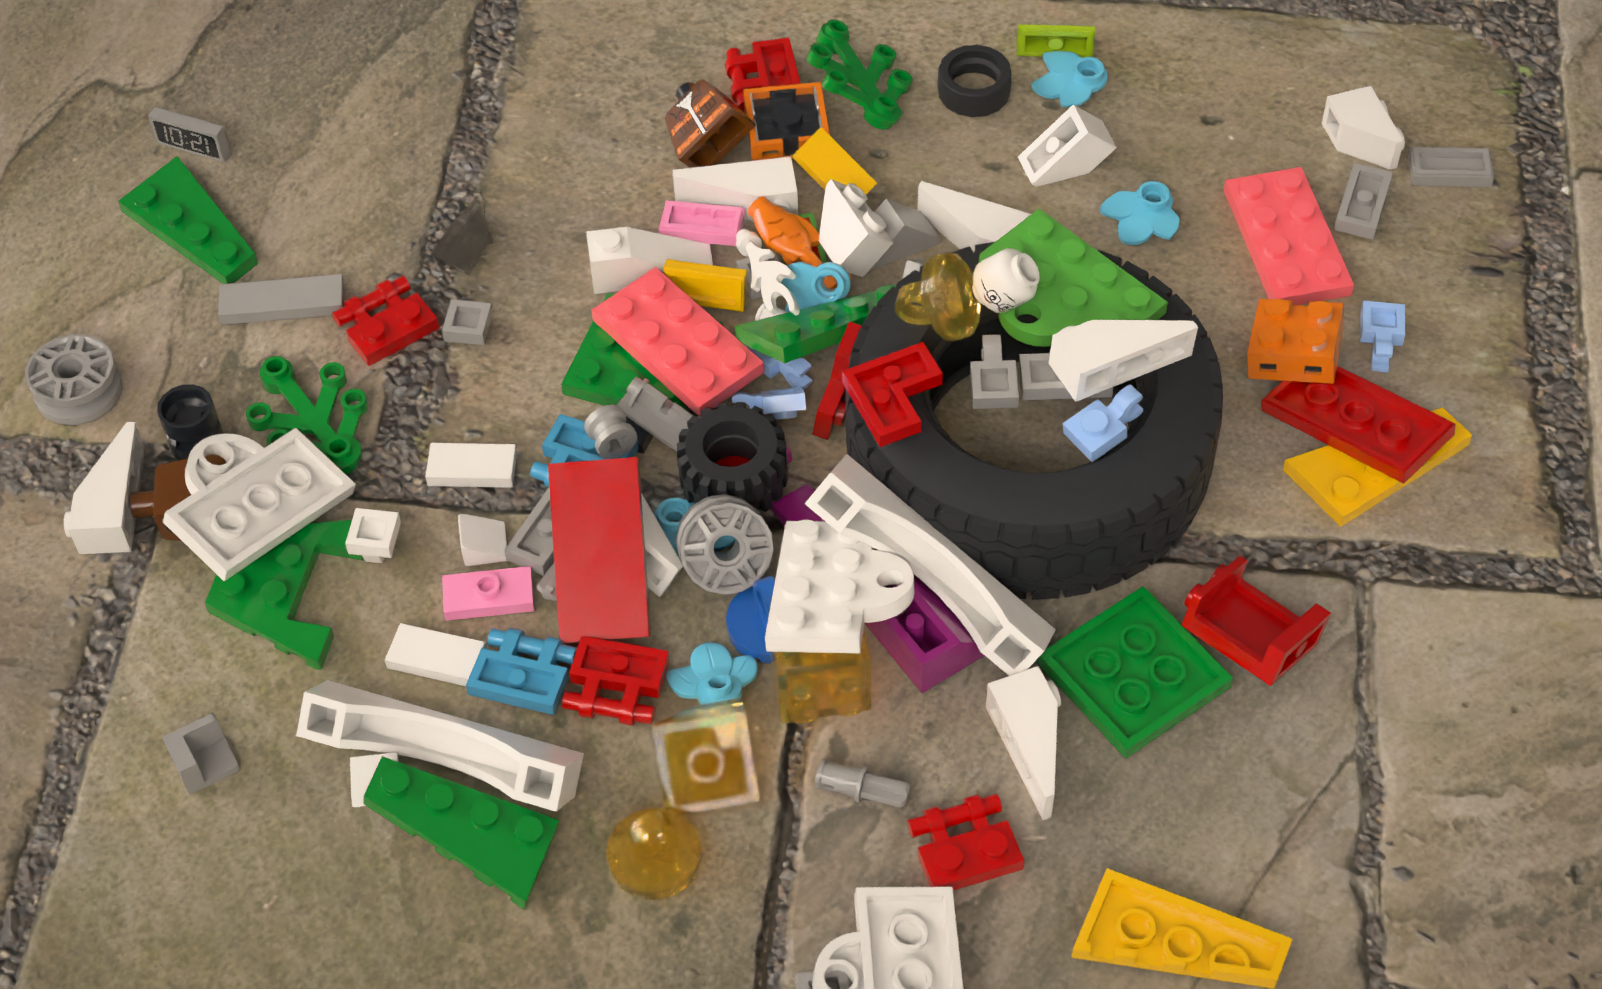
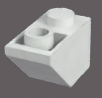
M1368 86L1327 96L1322 125L1336 150L1389 170L1397 168L1401 150L1405 146L1404 135L1399 127H1395L1388 115L1385 102L1379 100L1373 88Z
M831 179L825 188L819 242L833 263L841 265L848 273L864 277L894 242L885 231L886 223L878 214L871 211L866 201L868 198L866 194L852 183L845 185Z

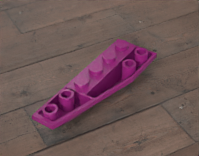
M807 484L780 498L779 501L773 502L770 509L784 527L786 521H825L805 504L815 492ZM915 575L914 598L903 612L887 620L864 623L921 693L985 656L980 652L973 638L952 610ZM886 585V586H884V587H885V588H894V587H897L898 585Z

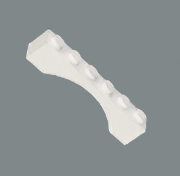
M848 454L843 457L805 502L811 510L840 534L857 539L879 551L892 553L905 560L911 567L913 574L935 592L958 617L973 638L980 652L1007 675L1010 676L1027 670L1045 651L1056 629L948 538L932 527L922 516Z
M329 680L304 692L296 735L336 748L384 753L398 752V755L440 764L483 780L512 799L556 812L575 797L584 753Z

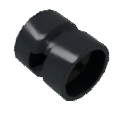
M194 384L180 385L167 391L159 400L157 414L172 454L178 460L187 459L191 450L201 440L213 435L224 434L211 395L203 387Z

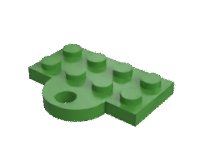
M1037 209L979 254L980 263L982 260L1003 249L1012 248L1026 253L1036 263L1040 279L1035 296L1028 302L1008 312L998 313L1001 325L1006 332L1016 340L1028 345L1051 346L1054 334H1057L1065 327L1077 326L1090 320H1158L1166 314L1168 304L1166 300L1041 209ZM1029 314L1035 316L1038 321L1023 323L1017 317Z

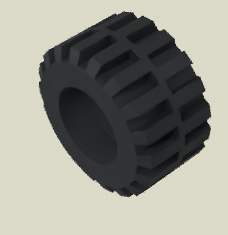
M726 402L718 404V409L715 410L707 407L701 410L700 418L692 416L687 421L688 429H682L679 434L677 460L681 489H684V496L689 503L694 502L696 504L706 497L726 494L742 498L757 510L761 509L766 512L772 508V500L779 501L783 495V487L787 486L788 481L787 448L784 431L781 426H777L776 419L771 414L763 416V409L757 406L747 409L746 403L736 402L735 407H728ZM730 456L750 459L749 462L735 467L715 464L720 459Z

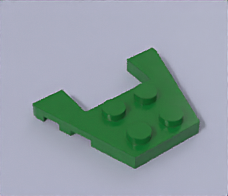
M352 519L308 524L227 580L223 581L216 574L205 601L208 613L252 636L257 634L274 643L275 648L285 654L293 653L304 659L306 665L322 670L334 638L332 628L294 621L293 619L320 553L363 561L362 555L348 554L345 545Z

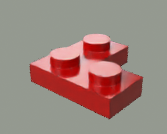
M849 322L835 355L831 378L817 410L812 432L814 436L828 440L833 426L841 427L846 416V401H844L846 389L842 383V371L848 369L852 348L859 330L862 328L861 325Z
M924 342L842 371V383L879 447L921 432V420L907 397L942 385L943 373Z

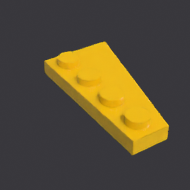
M1443 407L1431 411L1455 423V435L1404 484L1329 445L1286 459L1283 471L1342 527L1469 446L1472 434Z
M1107 868L1073 947L1071 958L1275 989L1290 949L1292 938Z

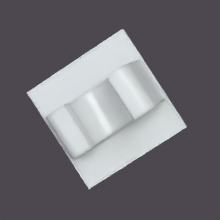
M356 508L345 543L348 554L362 555L365 562L382 564L385 558H391L401 525L399 512Z

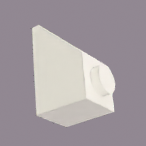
M1072 105L1018 158L1031 184L1038 187L1089 174L1117 147L1101 119Z

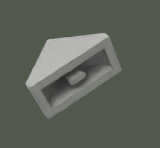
M887 198L875 210V213L886 223L885 231L894 243L869 271L940 244V237L921 211Z

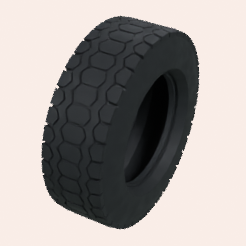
M994 242L975 245L974 253L969 246L946 254V260L940 256L920 266L919 272L915 269L897 282L896 288L893 286L877 302V306L873 307L863 322L862 328L859 330L852 348L848 369L924 342L943 373L942 385L907 397L921 420V432L879 447L846 390L847 454L1019 599L1026 600L1027 592H1031L1032 600L1059 599L1060 590H1062L1064 598L1091 593L1092 585L1096 591L1120 583L1122 577L1124 580L1129 579L1147 569L1148 564H1154L1188 530L1204 500L1214 466L1222 423L1223 383L1218 357L1210 337L1207 336V331L1195 314L1192 315L1191 308L1177 294L1172 295V289L1154 275L1149 278V272L1129 261H1126L1122 266V258L1098 250V252L1168 302L1166 314L1158 320L1195 322L1198 329L1192 355L1113 387L1112 398L1124 387L1132 385L1143 396V399L1138 402L1143 408V412L1136 419L1127 423L1129 426L1127 438L1093 462L1068 470L1047 473L1019 472L994 466L966 452L944 431L934 414V410L942 397L954 385L970 375L971 362L982 361V335L1001 336L1002 361L1016 360L1017 363L1019 362L1020 354L1050 353L1051 346H1032L1016 340L1003 328L998 313L988 309L974 296L972 288L973 273L976 265L979 263V254ZM1029 314L1017 317L1023 323L1038 321L1035 316Z

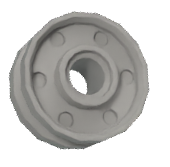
M71 334L54 338L37 349L29 358L25 369L27 386L33 394L36 408L45 419L57 424L79 425L96 420L110 411L119 400L122 390L120 374L115 366L112 351L102 340L90 335Z
M726 494L706 497L691 506L680 520L676 535L678 557L691 580L706 591L724 595L743 592L751 587L753 582L760 580L770 566L774 551L771 531L758 510L744 499ZM726 535L735 538V543L731 550L724 553L714 551V544L718 538Z

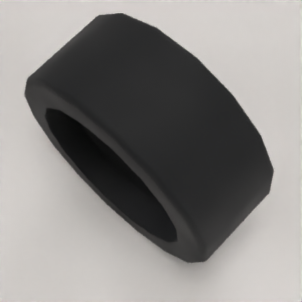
M966 45L951 50L941 60L938 69L939 99L947 109L958 115L982 117L999 111L1007 103L1011 92L1012 72L1010 62L1002 53L987 46ZM965 73H980L993 78L996 82L986 88L970 89L958 85L953 80Z

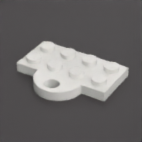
M297 428L265 448L254 440L241 435L217 434L201 440L191 450L185 468V483L191 496L167 510L164 514L163 523L225 581L352 495L356 484ZM210 454L219 455L227 463L214 465L209 463L204 457Z
M786 521L765 634L766 651L860 653L864 623L879 622L895 617L911 604L914 598V575L911 567L897 555L874 550L873 547L857 539L840 534L826 521ZM886 585H898L897 587H894V588H885V587H884V586H886Z
M856 887L854 903L857 932L841 935L825 946L817 959L812 981L813 989H831L826 984L824 977L831 971L839 970L847 974L851 982L849 989H963L952 887Z

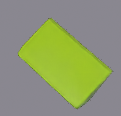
M1018 24L1016 56L1043 57V53L1067 51L1077 54L1080 58L1093 57L1095 26Z

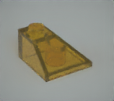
M740 698L696 705L652 724L666 817L759 801L746 711Z

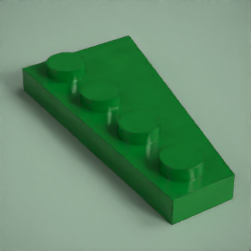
M178 156L118 200L121 212L222 284L235 283L258 264L254 251Z
M884 285L875 291L799 309L798 315L787 312L736 325V338L752 349L780 362L788 363L840 343L848 323L852 322L862 326L873 307L877 306V302L893 286L896 288V285Z
M384 756L381 757L363 796L364 805L411 836L418 835L433 845L435 852L449 861L452 859L456 860L474 872V877L490 888L494 885L511 897L510 901L522 909L526 907L559 824L558 819Z

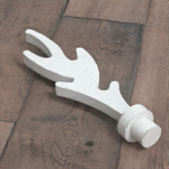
M748 229L740 230L736 235V247L743 256L750 258L752 271L751 288L756 292H759L761 289L765 306L772 314L776 315L778 313L776 299L778 296H783L789 305V310L794 315H798L800 311L795 296L788 288L781 284L784 278L795 279L796 274L783 263L766 261L774 258L775 253L770 249H761V239L755 232Z

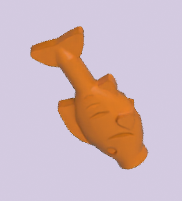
M765 196L759 197L750 205L747 213L753 218L755 228L764 241L766 249L782 255L787 265L805 262L817 267L823 264L812 252V247L820 245V234L807 220L771 203ZM833 276L824 277L826 287L830 289L837 288V280Z

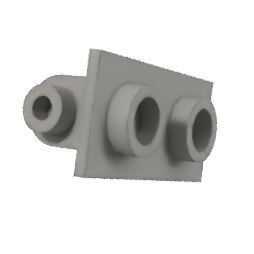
M635 377L626 390L628 392L617 406L624 411L629 419L677 452L679 434L682 429H688L687 421L693 415L648 384V379L645 378L642 381L640 378Z

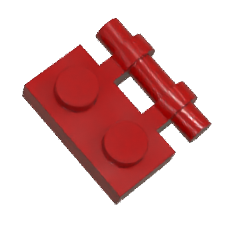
M789 37L752 42L751 54L742 55L738 48H731L726 52L727 61L725 62L727 77L732 79L733 83L730 88L732 100L744 113L743 89L801 84ZM757 72L758 78L747 79L748 73Z
M401 276L392 282L387 279L377 284L376 290L359 299L356 296L344 302V307L332 313V317L338 327H342L351 321L355 323V326L345 330L347 339L368 367L440 329L438 318L417 293L404 300L399 297L411 290L405 276ZM383 304L387 307V309L372 317L368 315V312Z
M581 636L569 675L571 683L584 685L582 694L565 691L562 709L578 711L579 716L594 719L595 715L617 718L619 719V724L634 726L635 722L652 725L655 718V706L639 704L641 695L653 698L660 697L670 662L669 651ZM601 689L624 692L622 701L599 697Z
M976 794L964 798L963 804L942 810L938 806L923 810L922 816L907 820L908 830L912 838L929 834L932 841L930 844L918 847V858L929 887H952L954 891L1024 869V858L1008 820L989 825L986 816L1002 812V804L998 794L983 798ZM969 822L972 831L949 838L946 828Z

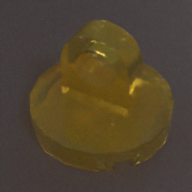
M949 252L933 255L926 260L922 269L921 281L902 286L898 291L894 309L897 316L913 325L931 324L936 333L944 340L954 342L970 337L974 334L979 323L981 308L980 302L973 298L970 288L973 287V273L967 263L956 253ZM913 302H915V303H920V304H922V305H924V306H916V305L911 304V303H913Z
M647 808L633 812L620 821L608 838L606 851L611 877L626 893L645 896V899L649 900L671 897L688 887L697 875L696 871L701 864L702 856L701 843L695 827L686 817L670 809Z

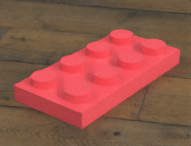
M1302 167L1225 180V196L1269 299L1293 300V305L1308 304L1309 301H1325L1352 296L1354 283Z
M656 267L592 309L593 321L697 416L701 417V410L710 407L712 410L764 373V362Z

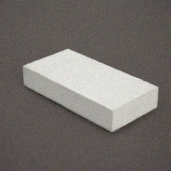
M430 443L425 476L427 486L513 488L517 458L516 444Z
M400 623L385 658L387 669L466 686L481 648H487L483 641Z

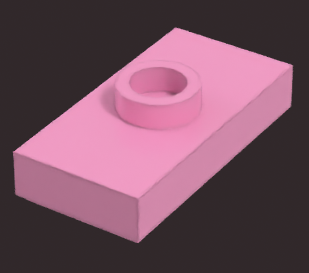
M666 200L659 226V234L707 244L736 246V235L744 226L745 208Z
M531 566L442 575L443 610L446 621L535 611Z

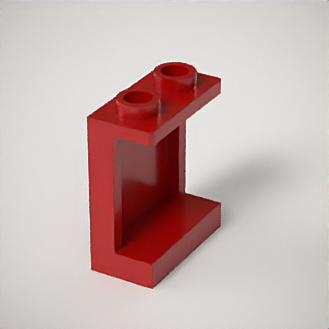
M1240 555L1228 566L1221 564L1207 583L1204 585L1198 583L1191 589L1184 602V606L1188 609L1181 626L1269 686H1272L1317 646L1331 612L1316 603L1301 617L1297 616L1243 580L1242 575L1248 560Z

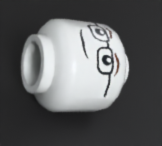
M1012 248L1003 249L976 265L973 273L972 287L974 296L981 304L996 313L1008 312L1028 302L1035 296L1040 279L1039 270L1034 260L1026 253Z

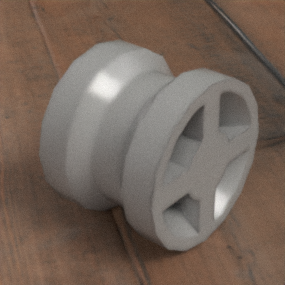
M613 404L596 409L588 416L584 423L586 434L591 440L595 441V449L604 459H615L625 455L634 447L638 439L634 428L626 423L624 411L619 406Z

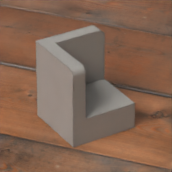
M209 714L162 737L189 795L240 770L239 764L224 737L215 714Z

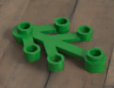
M836 19L829 20L821 26L816 43L811 45L806 56L807 62L815 68L827 71L822 81L824 89L830 93L839 94L864 107V118L871 126L882 130L890 129L893 124L899 121L902 115L897 101L901 94L908 92L913 81L912 76L902 69L892 70L887 80L888 88L884 94H881L876 83L884 70L891 68L897 55L895 50L884 44L876 45L870 58L871 63L865 69L848 43L850 38L848 26ZM832 54H838L845 66L831 59ZM847 82L860 88L861 91L847 85Z
M280 356L266 359L259 372L264 389L271 394H282L298 415L272 412L268 404L262 402L254 403L246 410V418L250 428L259 432L267 429L275 430L268 435L267 445H270L295 428L301 433L314 434L319 442L312 443L343 473L348 474L354 471L362 456L361 446L355 439L361 416L368 410L365 393L360 389H350L342 394L341 404L344 416L336 434L330 427L329 422L339 391L347 383L344 367L339 363L331 362L325 364L320 369L319 375L322 388L316 406H314L296 384L293 366L288 360ZM332 375H339L338 377L333 379L328 378ZM354 401L360 402L356 405H349L351 402ZM259 415H265V416H264L263 418H261V419H254L255 417H257V416H259Z

